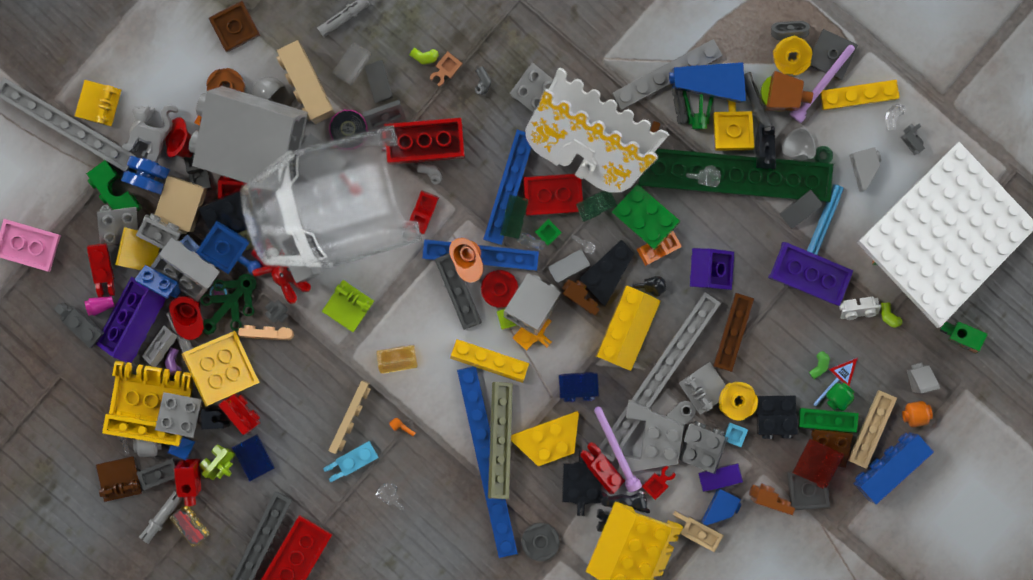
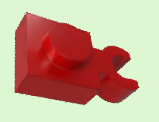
M664 466L661 469L659 476L654 472L642 485L655 500L669 487L665 482L674 479L676 476L674 472L670 476L665 475V471L669 468L668 466Z

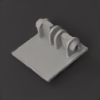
M532 62L511 90V97L521 102L534 113L545 89H549L553 79Z
M103 205L100 212H97L100 244H120L124 227L138 230L136 207L111 210L108 205Z
M710 362L679 382V385L699 415L713 408L712 406L719 402L720 393L726 386Z
M163 392L155 430L194 438L198 415L202 410V400Z

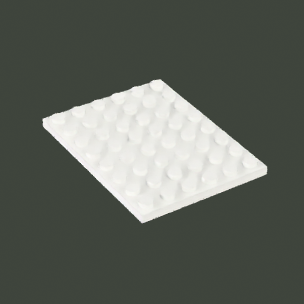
M958 142L857 243L927 318L939 328L1033 231V219L970 152Z

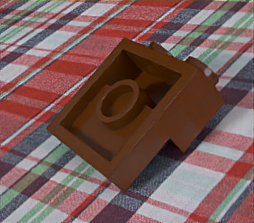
M568 279L562 287L564 290L563 295L593 316H596L600 310L597 308L598 303L591 298L584 299L588 293L585 290L587 286L578 280L573 282Z

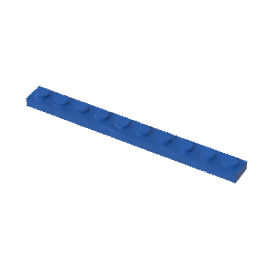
M472 366L459 369L457 373L498 556L501 558L515 555L518 552L506 499L488 498L490 427L477 368Z

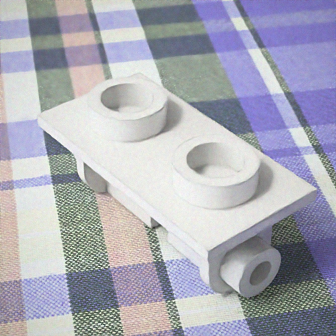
M873 296L860 298V305H857L856 299L843 300L839 306L840 311L842 310L840 319L853 320L861 316H876L881 308L878 298Z

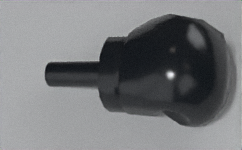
M654 276L644 279V283L632 284V288H645V292H651L653 296L658 297L666 291V282L661 276Z

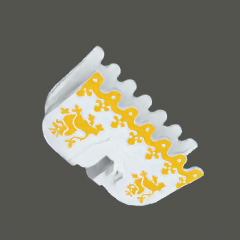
M558 68L551 86L543 92L539 105L525 129L528 143L536 153L556 166L558 164L568 166L576 154L584 157L575 175L581 179H586L603 191L610 193L622 192L630 188L658 158L654 152L668 137V132L658 130L656 133H652L650 131L651 124L648 120L644 119L639 123L634 122V113L631 110L627 109L619 113L616 110L617 103L615 100L609 99L604 103L601 102L598 90L592 89L587 93L584 92V84L581 80L575 79L573 82H568L566 80V71Z

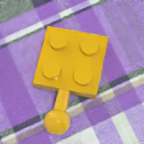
M726 100L729 112L713 113L715 151L754 150L752 111L736 112V102Z

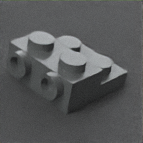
M696 421L695 425L690 423L683 440L684 445L679 460L715 474L728 437L723 436L724 432L713 428V431L707 430V425Z

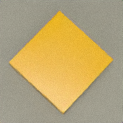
M124 227L115 265L142 270L145 265L151 267L158 257L159 247L137 237L138 230Z

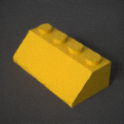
M626 285L596 357L631 371L661 301Z

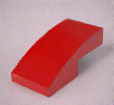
M421 190L406 228L425 234L439 197Z

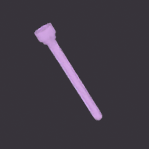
M849 45L813 89L812 103L855 50L853 45ZM802 103L797 111H791L789 115L799 123H802L806 118V111L811 104Z
M596 407L594 412L626 477L625 486L628 492H634L642 487L640 479L633 476L602 408Z

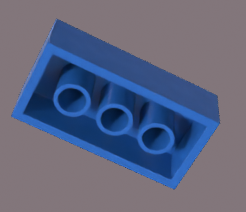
M909 432L908 434L904 433L898 438L899 442L894 447H888L884 451L885 455L880 460L878 458L869 465L871 467L869 470L863 471L856 476V481L853 484L868 501L878 504L934 453L918 434Z

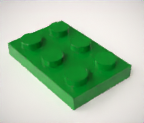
M638 184L612 211V214L653 250H656L680 223L677 217Z

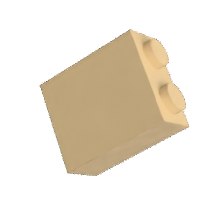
M167 176L155 215L162 218L161 222L167 225L169 222L179 227L178 230L183 234L194 232L200 214L199 207L203 204L207 188L174 176Z

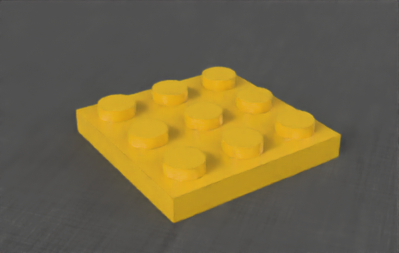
M236 331L182 353L183 359L206 407L259 383Z

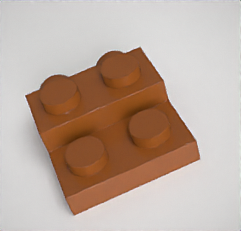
M763 483L760 486L752 484L749 492L750 500L756 504L793 515L795 508L790 505L791 502L787 499L778 497L779 494L774 492L775 488Z

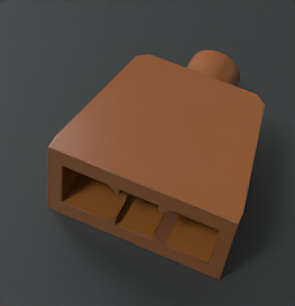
M774 71L771 75L766 110L797 111L800 108L801 102L812 103L813 92L803 91V80Z

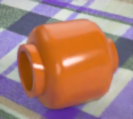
M917 401L906 405L905 411H902V417L904 422H907L910 427L914 428L928 425L933 418V413L929 404L927 405L924 401Z

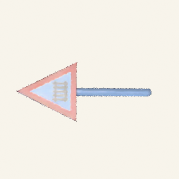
M857 358L828 369L837 378L814 402V406L821 402L830 388L839 380L850 386Z

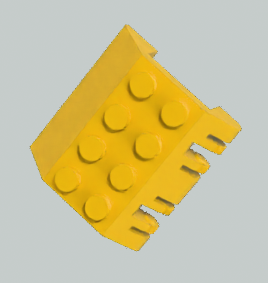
M116 360L112 376H115L110 411L109 414H105L102 433L180 446L183 436L156 431L155 428L163 392L191 397L193 391V378L191 374L184 372L182 376L181 371H176L175 381H171L169 369H165L164 372L163 368L145 366L144 369V365L139 364L136 369L137 375L132 374V363L127 362L125 366V362Z
M615 501L586 568V572L598 580H656L654 576L663 575V570L666 568L671 556L670 552H673L674 547L669 542L678 540L679 537L677 535H680L683 526L670 520L666 524L635 513L633 507Z

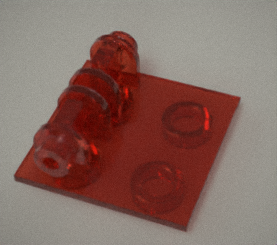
M809 439L792 473L816 483L820 488H827L844 454Z

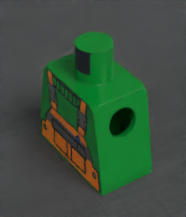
M959 321L955 325L945 322L940 328L941 332L949 335L948 341L975 354L980 351L988 335ZM957 332H963L964 338L958 337Z

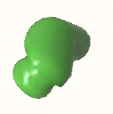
M824 351L819 352L816 356L819 360L818 366L809 371L810 376L814 380L828 370L830 357Z

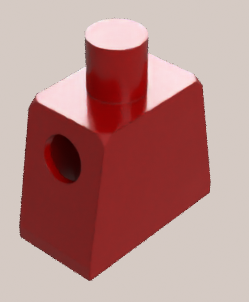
M200 458L181 459L174 468L177 497H184L185 506L196 505V496L201 491Z

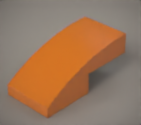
M672 231L656 250L645 244L639 247L637 251L646 266L682 246L674 231Z

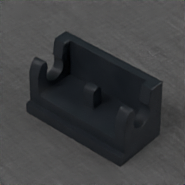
M764 124L758 125L755 135L756 168H776L774 126L771 127V130L765 131Z
M206 408L201 410L202 429H223L230 426V421H220L221 417L219 415L221 413L225 414L222 409L212 410V408Z

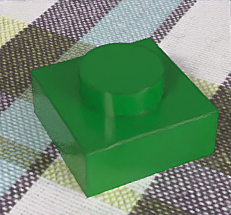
M549 219L535 231L547 246L562 233Z

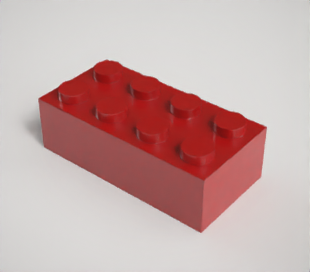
M461 118L384 124L387 163L389 165L465 158Z

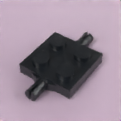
M579 450V462L563 463L562 502L577 504V516H585L586 504L601 503L599 500L601 483L589 470L580 453L582 450Z

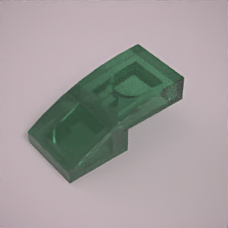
M602 190L578 202L576 206L583 222L601 215L602 212L617 206L612 193Z
M509 194L500 235L519 239L528 204L527 198Z

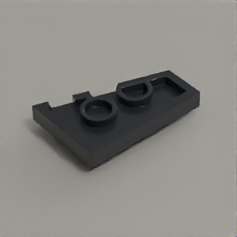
M622 240L579 278L604 307L634 255Z

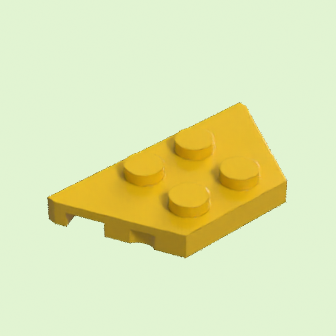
M575 411L512 434L511 441L537 466L574 454L579 413Z

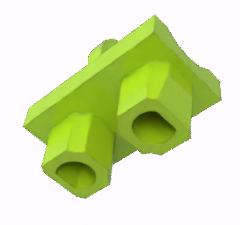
M217 444L212 449V453L216 458L213 461L205 458L199 464L204 471L202 475L211 480H214L216 477L221 479L224 474L230 477L232 472L229 468L233 465L230 461L236 455L232 450Z

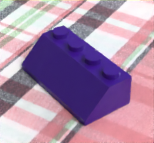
M131 276L102 330L104 335L96 345L113 358L126 363H132L133 359L137 356L141 344L145 341L149 329L154 324L157 314L163 307L166 298L140 285Z

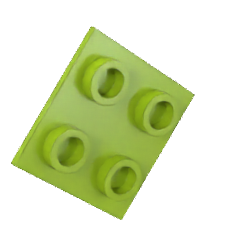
M342 280L335 288V292L322 312L351 332H354L374 303V300Z

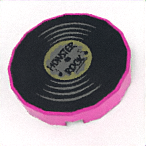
M343 110L332 117L329 124V133L337 145L344 148H353L365 140L367 123L360 113L354 110Z

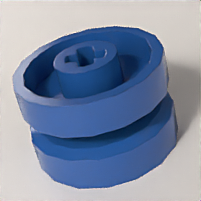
M130 155L127 166L137 170V173L125 171L121 181L161 195L164 184L154 180V178L166 179L170 169L160 166L157 162Z

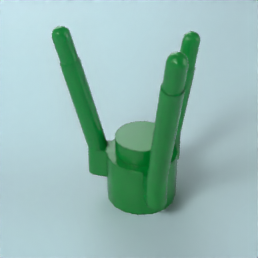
M683 91L688 124H692V129H707V124H710V113L714 97L709 98L705 116V113H703V94H700L699 113H694V117H692L687 93Z

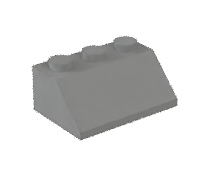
M173 238L169 240L150 267L177 281L180 290L197 302L219 274V271L213 264L205 262L197 253L188 250L180 241Z

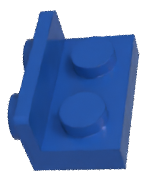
M147 265L143 267L135 278L137 283L165 298H168L170 295L177 298L181 293L177 281Z

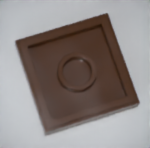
M243 1L209 17L226 53L260 36Z

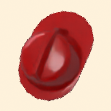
M177 117L172 120V129L166 138L167 155L170 158L174 156L190 158L193 156V153L189 151V142L192 135L187 131L184 119Z
M188 296L175 298L170 303L169 310L177 334L187 340L198 338L204 329L199 303Z

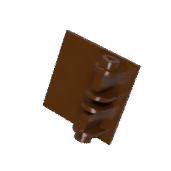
M812 430V443L808 464L846 468L853 434L836 432L834 430Z
M134 456L96 464L101 486L99 495L103 497L104 502L142 494Z

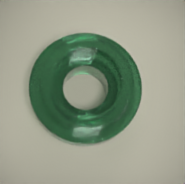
M820 146L816 149L814 157L816 162L830 163L832 161L833 152L829 147ZM821 152L826 154L825 159L820 158Z

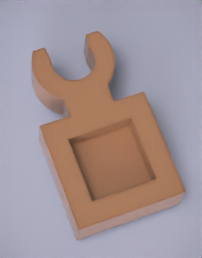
M447 51L436 65L439 71L432 73L430 80L432 81L435 77H439L441 80L437 86L441 87L444 84V78L447 76L451 79L463 64Z

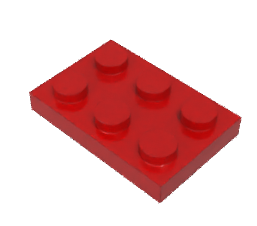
M575 174L524 177L526 216L584 212L582 180Z

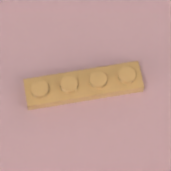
M364 380L361 381L328 451L334 454L338 450L342 452L346 444L344 440L346 433L350 434L354 427V423H352L354 416L358 417L362 410L361 401L363 398L367 399L371 391L368 388L370 383Z
M880 390L877 391L848 461L867 469L897 400L896 397Z

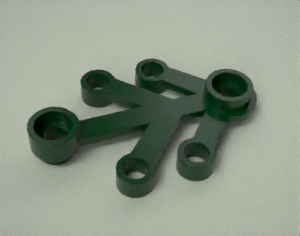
M243 274L238 280L230 281L218 279L213 284L216 291H222L224 288L237 289L233 294H204L201 297L200 301L204 306H208L211 303L225 302L211 319L208 318L203 321V332L205 334H212L216 331L218 321L230 308L232 315L231 329L238 331L242 327L239 317L238 299L243 293L245 300L244 315L252 316L255 309L252 306L251 292L255 289L257 283L253 275ZM244 280L250 281L249 287L243 285ZM217 282H221L223 284V287L221 289H218L216 287ZM205 296L210 298L209 303H204L203 298ZM246 307L252 308L251 314L245 312ZM233 322H239V328H234ZM207 323H210L212 325L211 330H207L205 328V325Z

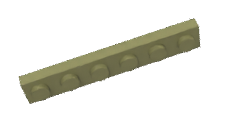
M492 382L488 498L509 499L513 383Z

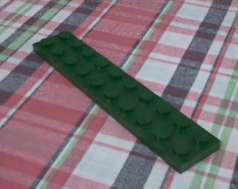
M656 149L654 153L658 158L639 177V186L794 200H798L811 190L821 202H830L834 164L776 159L775 169L756 168V157Z

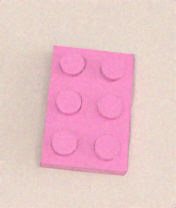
M4 219L0 230V258L50 272L61 235Z

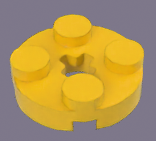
M794 35L781 40L773 50L774 63L783 74L799 75L805 72L811 64L812 49L804 39ZM791 52H797L795 60L792 58L788 59Z
M728 383L720 393L719 409L730 419L737 421L745 420L748 416L753 415L757 409V395H755L752 386L747 383ZM740 396V399L743 400L742 404L736 406L734 400Z

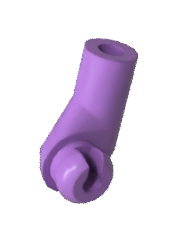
M170 347L165 359V366L170 370V375L173 376L176 371L182 372V368L177 366L175 361L179 350Z

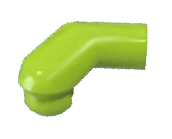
M414 47L409 56L419 63L426 65L434 63L439 57V53L435 49L422 53Z
M891 302L881 303L882 320L893 328L901 326V317H897L891 312Z

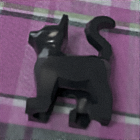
M642 491L631 496L624 494L608 496L605 492H600L599 500L602 501L603 506L612 508L616 501L633 507L637 511L650 513V510L647 508L645 493ZM602 509L597 510L596 516L601 520L596 527L599 532L603 531L610 514L605 513Z

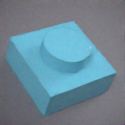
M729 422L724 436L728 437V443L742 447L748 429Z

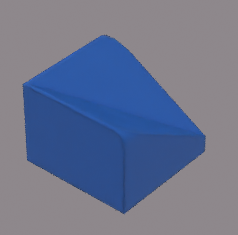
M183 436L180 446L171 445L168 453L183 460H188L195 441Z

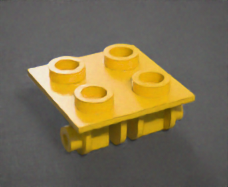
M84 80L75 117L112 127L122 90L110 85Z

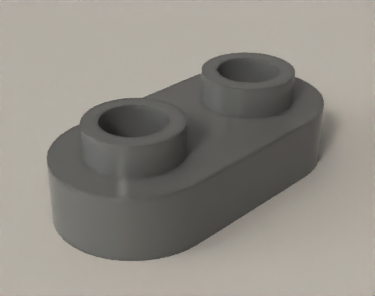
M804 21L777 22L771 26V36L777 40H783L794 35L803 39L809 35L810 25Z

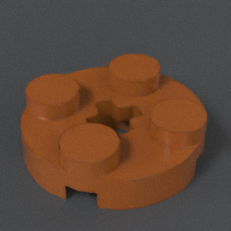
M231 68L215 70L207 79V91L221 87L223 83H230L229 88L245 93L246 85L242 76Z

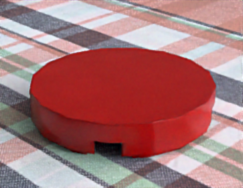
M492 271L482 280V297L485 302L493 307H507L519 288L518 282L508 271Z

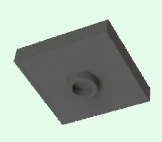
M823 29L812 51L810 66L827 73L849 45H853L855 50L834 75L835 78L842 80L858 44Z

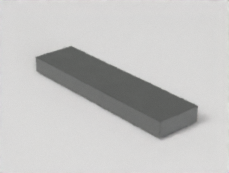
M450 254L435 258L463 329L465 330L482 323L466 282L458 275Z

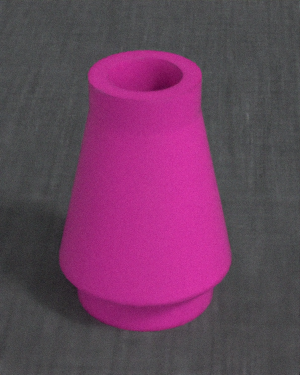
M112 296L89 298V300L84 301L88 316H96L115 307Z

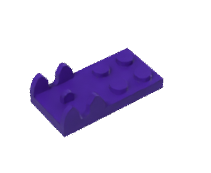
M782 242L781 249L768 278L840 306L853 270L787 242Z

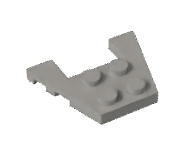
M628 399L626 418L646 421L641 457L624 455L631 472L678 464L684 426ZM619 464L618 473L623 474V471Z

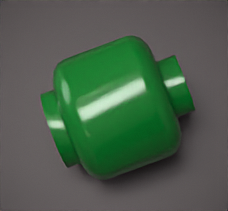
M844 382L842 384L835 383L826 393L827 405L834 411L836 409L844 411L854 401L855 397L853 394L855 392Z

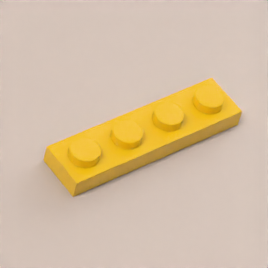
M897 79L822 90L820 93L822 110L899 99Z
M456 339L450 359L522 383L529 366L527 362Z

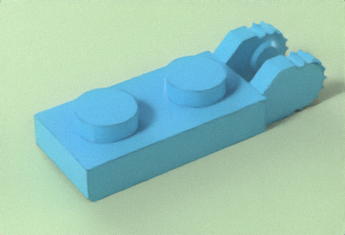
M368 441L337 458L335 462L323 469L326 472L339 465L341 472L329 478L330 482H333L379 457L371 442Z

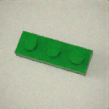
M800 408L798 427L857 433L859 413Z

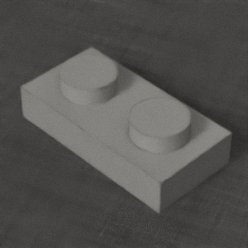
M164 325L142 357L150 365L156 367L178 336Z

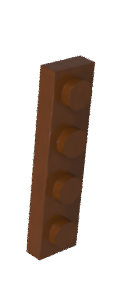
M735 293L714 360V367L730 372L733 371L754 298Z

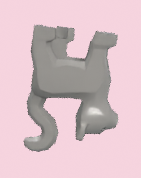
M174 105L165 106L161 111V118L165 126L163 128H156L147 124L153 116L155 108H150L149 106L134 107L132 112L135 121L130 128L129 141L123 144L122 148L135 152L140 143L144 142L148 144V148L143 151L142 156L158 162L163 150V143L172 129L173 123L169 113H177L178 108Z

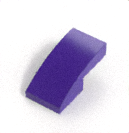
M739 463L719 467L715 474L708 471L698 473L703 492L743 482Z

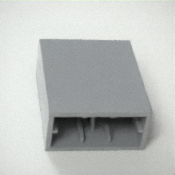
M224 86L209 90L201 94L196 106V114L202 118L199 130L194 131L189 142V151L195 153L192 166L248 183L289 151L300 150L308 112ZM293 153L289 154L288 157V165H290L289 173L291 175L290 179L293 178L294 167H292V163L294 162H292L291 160L293 159L292 155H295ZM285 162L279 176V188L283 178ZM273 168L251 184L275 191L278 187L276 168Z

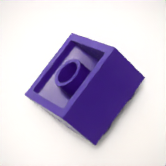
M692 248L690 287L732 290L734 251Z

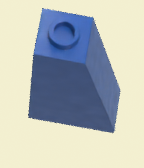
M743 62L674 67L672 72H669V83L673 84V89L738 103L746 101Z

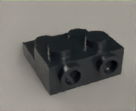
M795 395L757 396V434L762 435V439H774V435H781L783 439H791L793 435H798Z

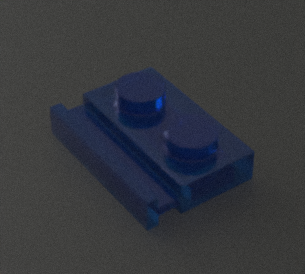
M258 434L232 447L249 481L275 469Z

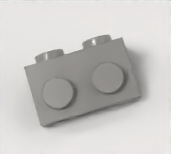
M151 213L150 216H144L136 236L163 249L171 238L178 240L182 232L178 230L179 227L170 222L167 225L161 222L162 218Z

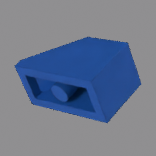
M718 488L701 522L707 526L733 517L734 513L737 514L742 504L739 503L741 499Z

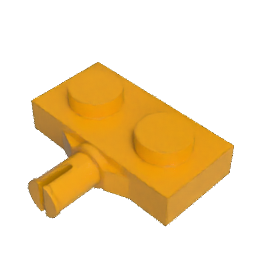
M547 319L537 336L521 327L512 339L525 350H528L537 341H540L547 348L549 345L546 342L551 344L552 341L544 336V332L552 321Z

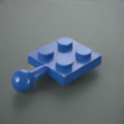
M218 221L215 222L195 252L201 258L229 274L237 261L246 266L251 275H253L252 271L254 269L263 267L259 261H251L242 255L250 241Z

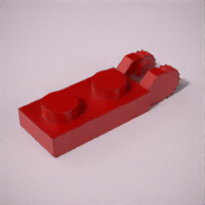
M107 243L88 245L86 248L93 281L96 284L97 296L103 297L102 283L107 282L109 295L115 296L114 274Z
M590 442L587 445L590 453L583 450L580 455L589 470L607 492L615 494L625 480L604 456L601 449L595 443Z

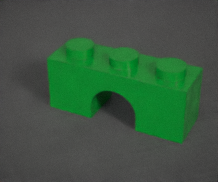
M104 160L86 173L89 177L88 183L93 189H98L101 193L99 198L105 205L108 203L112 210L136 207L138 212L143 208L132 192L127 191L121 196L114 195L112 185L120 176L110 162Z

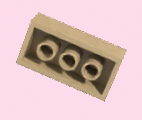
M297 40L278 49L279 56L276 58L283 70H287L288 73L285 74L288 83L295 87L296 90L293 93L297 101L304 105L302 110L308 112V121L318 124L336 115L300 42Z

